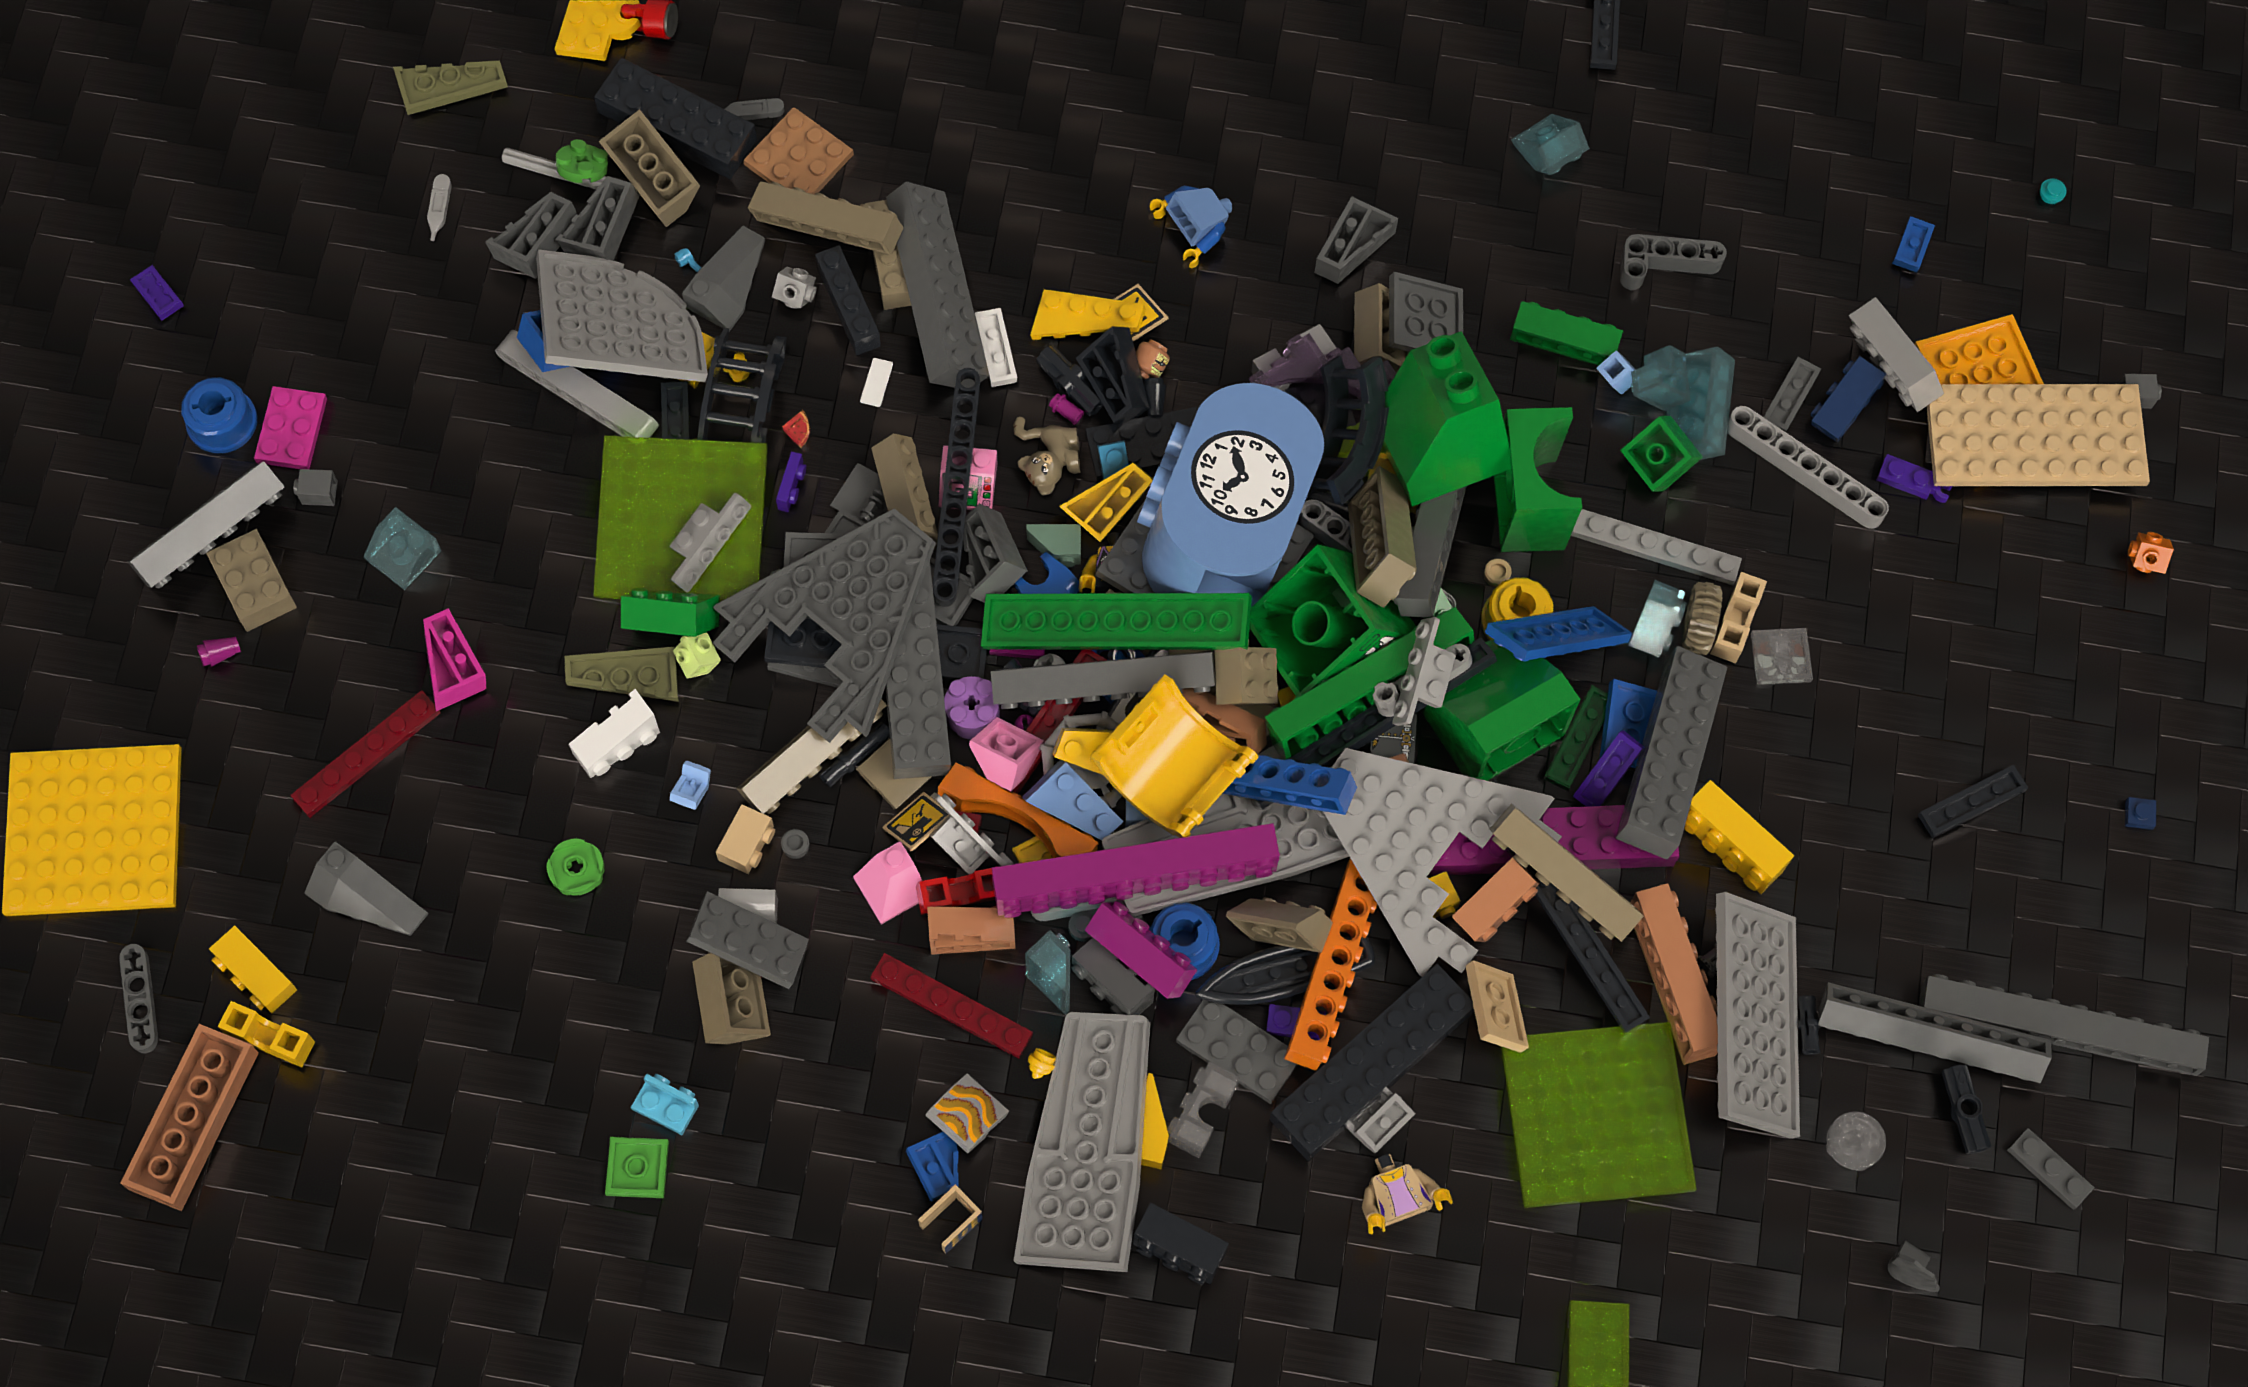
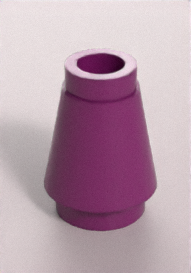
M236 636L204 640L203 644L197 645L203 666L210 665L212 667L241 652Z

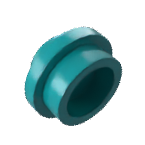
M2047 179L2040 187L2041 198L2048 204L2058 203L2064 199L2066 187L2060 180Z

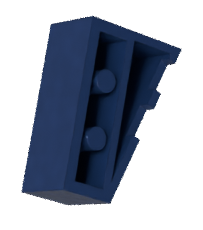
M1860 356L1856 362L1850 360L1842 372L1845 374L1844 378L1840 383L1835 381L1826 393L1830 397L1824 405L1818 403L1810 415L1813 417L1811 425L1837 443L1856 420L1861 410L1868 405L1870 398L1876 390L1880 389L1885 381L1886 374Z

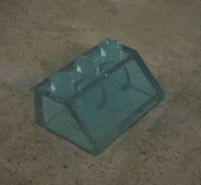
M1049 930L1025 953L1026 977L1066 1015L1070 1008V944L1061 934L1055 935Z

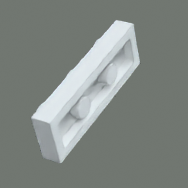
M1001 308L976 312L975 319L986 359L991 387L1016 383L1017 374Z

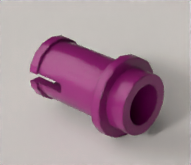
M1057 393L1049 404L1052 412H1058L1073 425L1077 424L1082 418L1084 411L1068 401L1065 394L1060 395Z

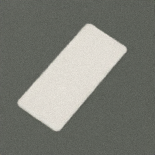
M873 358L860 399L861 403L877 407L881 406L893 362Z

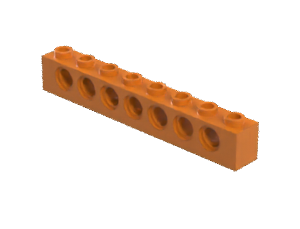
M1351 859L1347 863L1330 915V920L1333 922L1322 953L1318 952L1284 1057L1285 1060L1315 1071L1321 1062L1326 1064L1329 1058L1331 1047L1327 1046L1330 1037H1335L1340 1022L1335 1021L1338 1012H1343L1347 997L1343 995L1345 987L1350 988L1355 976V972L1351 971L1353 962H1359L1363 947L1359 946L1361 937H1367L1371 922H1368L1367 918L1369 913L1374 914L1377 907L1375 899ZM1356 884L1364 885L1367 891L1358 889ZM1348 908L1356 909L1359 915L1351 914ZM1345 932L1349 934L1351 940L1344 939L1340 933ZM1332 957L1340 958L1344 964H1336ZM1324 982L1333 983L1336 989H1328ZM1320 1006L1325 1008L1328 1014H1320L1316 1010V1007ZM1308 1032H1315L1320 1040L1311 1039Z

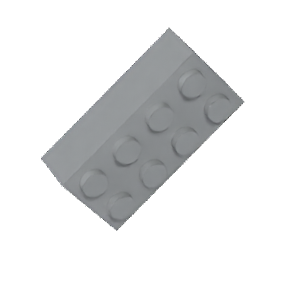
M1876 297L1849 315L1853 324L1850 326V329L1856 337L1857 345L1863 352L1867 350L1872 364L1876 368L1883 370L1886 374V381L1892 388L1896 387L1900 392L1898 395L1907 407L1912 405L1918 412L1944 394L1935 369Z

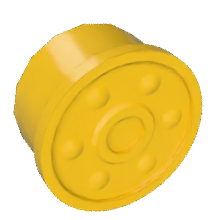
M1511 578L1503 581L1493 590L1492 595L1484 604L1481 614L1484 634L1488 640L1493 639L1485 633L1488 623L1553 613V601L1548 591L1536 581L1528 578Z

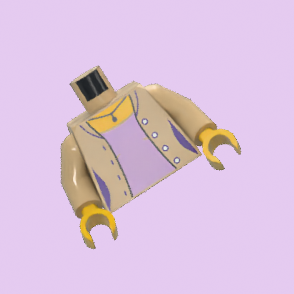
M1387 1154L1375 1159L1380 1174L1372 1177L1370 1185L1365 1188L1362 1210L1368 1222V1233L1373 1234V1227L1379 1226L1382 1228V1232H1385V1226L1430 1210L1433 1206L1432 1200H1434L1439 1211L1443 1209L1441 1201L1446 1200L1450 1204H1453L1449 1190L1441 1188L1433 1179L1419 1169H1412L1409 1164L1396 1168L1391 1154Z

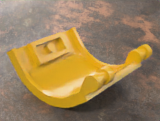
M1165 674L1153 685L1148 694L1135 705L1131 713L1091 756L1105 778L1129 803L1152 822L1179 838L1189 837L1191 829L1195 825L1199 826L1204 820L1202 816L1236 777L1241 778L1246 772L1245 768L1259 758L1250 747L1238 745L1204 720L1186 701L1174 680Z

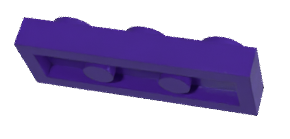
M1624 730L1620 731L1573 797L1586 807L1602 806L1645 747Z

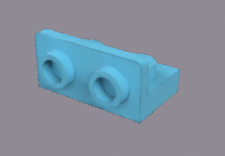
M646 1074L644 1077L645 1083L633 1102L631 1109L683 1135L699 1106L694 1098L695 1094L684 1087H680L678 1090L670 1086V1081L661 1075L655 1074L652 1077Z

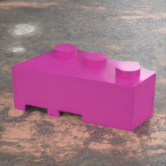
M449 608L423 619L436 711L485 690L486 675Z

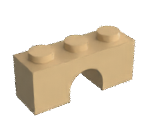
M1743 572L1740 573L1710 652L1711 655L1733 663L1737 662L1743 651L1750 631L1751 621L1760 603L1767 581Z

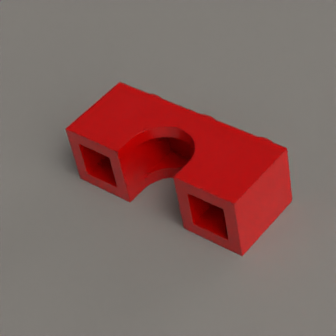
M992 868L974 871L970 875L947 879L946 876L920 881L916 886L921 914L928 913L927 907H962L994 901Z

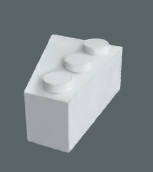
M636 689L629 693L632 699L620 709L615 705L609 710L611 716L599 725L597 722L593 723L569 743L573 755L590 778L606 773L610 769V765L618 760L627 759L633 754L634 749L642 744L647 745L656 739L657 734L660 733L653 712Z

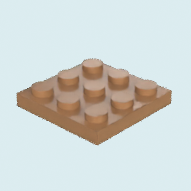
M793 107L744 159V165L768 183L777 182L790 189L797 187L806 193L815 195L848 162L854 153L853 149Z

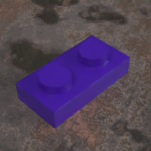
M791 451L776 498L778 510L789 512L791 504H795L797 501L799 489L796 487L798 481L803 480L806 473V465L803 464L802 454Z
M1270 1004L1266 1032L1270 1035L1291 1037L1300 1008ZM1317 1010L1320 1014L1326 1015V1011ZM1308 1032L1311 1039L1320 1040L1315 1032Z

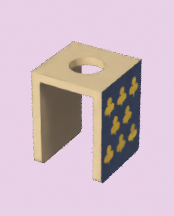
M956 1184L918 1219L919 1226L924 1229L956 1198L972 1214L942 1243V1250L945 1253H948L983 1219L982 1211Z

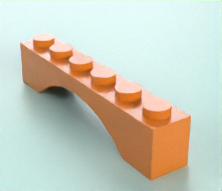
M956 762L938 786V794L942 796L945 793L956 804L953 808L956 811L991 813L1021 824L1039 838L1052 858L1097 851L1098 842L1090 834L1077 831L1069 823L1056 819L1047 812L1024 801L1017 793H1010L996 783L981 777L968 766H962Z

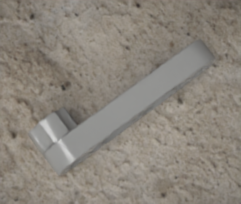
M1454 644L1445 649L1464 658L1462 661L1454 660L1449 681L1465 672L1472 664L1470 650L1463 644ZM1403 677L1390 684L1381 682L1374 687L1375 692L1372 696L1381 715L1386 717L1394 716L1393 710L1399 700L1398 691L1401 693Z

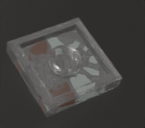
M1806 628L1753 630L1751 632L1757 685L1802 683L1813 680Z

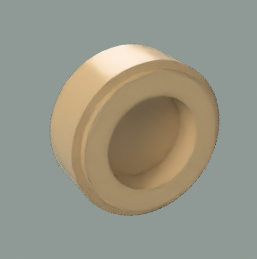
M1493 559L1485 566L1484 579L1489 585L1497 587L1503 581L1510 579L1511 567L1505 560Z

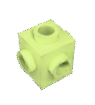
M703 633L696 637L683 636L680 639L681 642L673 650L676 660L687 679L709 674L721 661L708 633Z

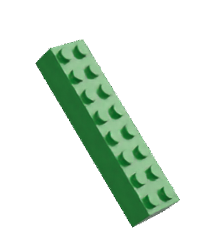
M1456 607L1443 611L1436 616V618L1440 619L1433 645L1445 650L1454 644L1468 646L1475 641L1473 629ZM1417 627L1409 634L1392 640L1388 646L1378 652L1368 654L1364 660L1344 668L1338 675L1331 679L1323 680L1314 689L1297 695L1293 701L1273 709L1269 715L1265 716L1272 745L1283 760L1289 759L1373 706L1375 701L1372 695L1377 684L1381 682L1390 684L1406 675L1409 665L1408 656L1414 647Z

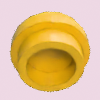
M1036 1048L1034 1053H1030L1028 1057L1032 1077L1036 1079L1050 1074L1055 1068L1054 1062L1056 1057L1046 1050Z

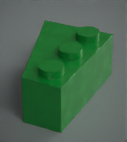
M633 588L630 593L621 596V628L696 637L719 627V613L713 607L719 603L720 595L673 593L671 591L648 592V589Z

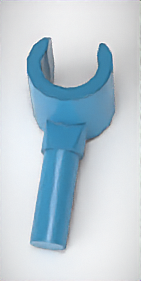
M681 249L675 253V260L680 267L689 264L696 272L701 269L688 249Z

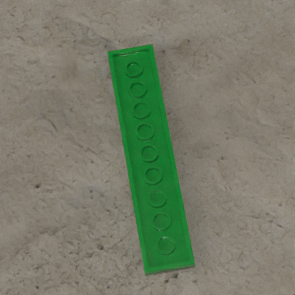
M1250 593L986 594L981 647L983 649L1226 650L1241 647L1248 650L1252 596Z

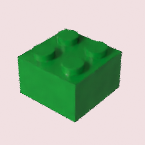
M1659 416L1620 450L1652 492L1666 490L1703 458L1671 416Z

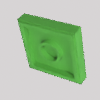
M610 1137L606 1196L664 1198L669 1140Z

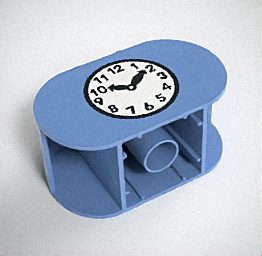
M1256 383L1235 384L1222 388L1206 398L1198 408L1191 427L1176 423L1137 520V523L1150 528L1142 550V564L1148 583L1155 593H1250L1252 596L1251 607L1266 594L1288 547L1324 451V438L1320 425L1313 414L1300 401L1286 392L1271 386Z

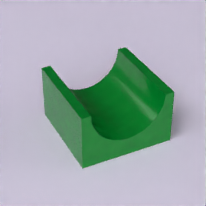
M1572 407L1507 409L1503 420L1510 448L1512 469L1494 475L1501 552L1565 550L1582 510L1581 498L1562 495L1551 489L1541 479L1536 467L1545 463L1556 462L1573 419Z

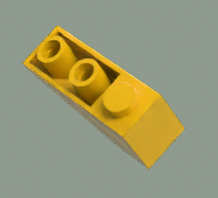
M1148 1073L1141 1165L1161 1169L1169 1135L1153 1074Z

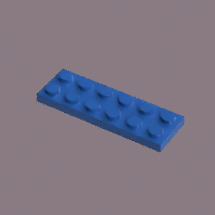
M1594 606L1488 623L1485 633L1493 638L1497 645L1507 648L1513 653L1515 658L1521 661L1629 643L1633 634Z

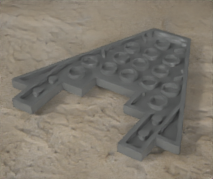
M892 509L716 604L713 608L728 620L730 624L716 638L713 644L732 661L736 662L770 621L790 637L807 616L810 617L842 644L824 666L843 682L807 724L829 743L847 722L867 737L936 543L896 509Z

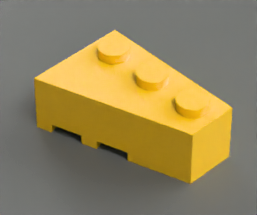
M1132 463L1059 507L1101 542L1148 489L1153 478L1136 463Z
M1061 728L1052 755L1055 758L1103 775L1091 756L1114 730Z

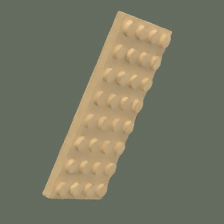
M1941 384L1944 394L1927 405L1934 486H2147L2150 482L2138 384Z

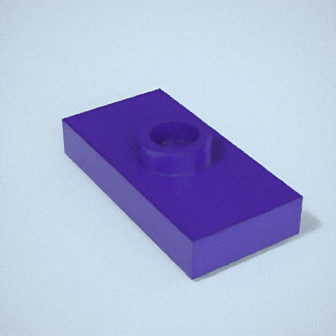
M153 265L130 279L161 321L184 306Z

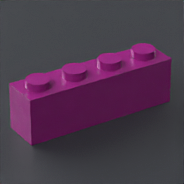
M1117 901L1101 903L1084 931L1166 998L1180 997L1197 972V969L1190 964V958L1170 948L1168 940L1160 935H1154L1148 930L1150 928L1149 925L1141 919L1132 917L1128 913L1129 909L1122 903Z

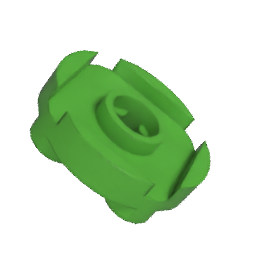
M573 140L570 145L562 147L556 153L557 172L566 180L582 183V179L591 178V182H596L607 173L608 153L605 150L586 144L583 140Z
M569 839L555 847L547 862V873L552 884L562 894L582 895L592 891L601 884L604 873V860L598 848L593 844L591 845L582 839ZM573 861L583 864L580 872L568 871V868L572 867Z

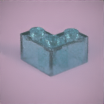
M1671 345L1645 355V366L1631 372V389L1634 396L1663 411L1691 401L1685 353Z
M1655 580L1629 646L1660 657L1663 649L1668 651L1674 635L1670 634L1673 626H1679L1687 602L1683 601L1685 592Z

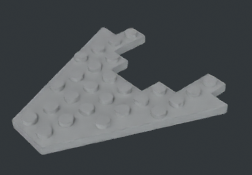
M1345 748L1331 768H1344L1350 771L1357 786L1356 792L1346 815L1325 811L1323 813L1418 974L1423 977L1438 957L1462 973L1466 968L1465 966L1470 963L1478 950L1433 917L1449 893L1428 879L1427 875L1459 832L1483 848L1493 835L1490 831L1491 826L1511 803L1558 842L1562 836L1539 820L1555 798L1550 795Z

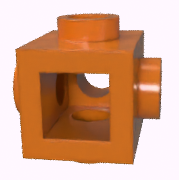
M2138 532L2136 541L2132 540L2129 545L2128 556H2130L2133 566L2141 572L2150 573L2155 571L2165 574L2174 549L2171 540L2163 538L2158 533L2147 532V534Z

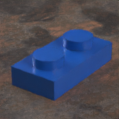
M1910 216L1892 264L1917 273L1935 225Z

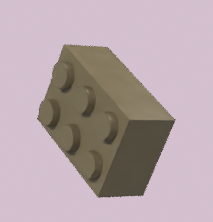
M257 529L206 553L240 622L247 632L297 608Z

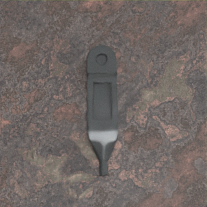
M772 98L734 102L725 110L745 120L780 117L783 115L785 108L781 99Z

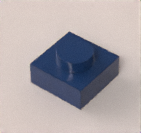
M2128 797L2125 800V826L2153 830L2156 827V800Z

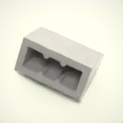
M719 888L718 897L777 924L778 898L776 890Z

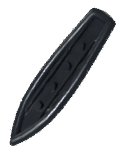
M1340 934L1344 939L1351 940L1349 934ZM1361 937L1359 946L1363 947L1359 962H1353L1351 969L1355 973L1372 967L1375 964L1373 946L1368 937ZM1279 945L1251 953L1218 970L1195 992V997L1216 1003L1251 1005L1304 993L1307 990L1318 952ZM1332 957L1336 964H1344L1340 958Z

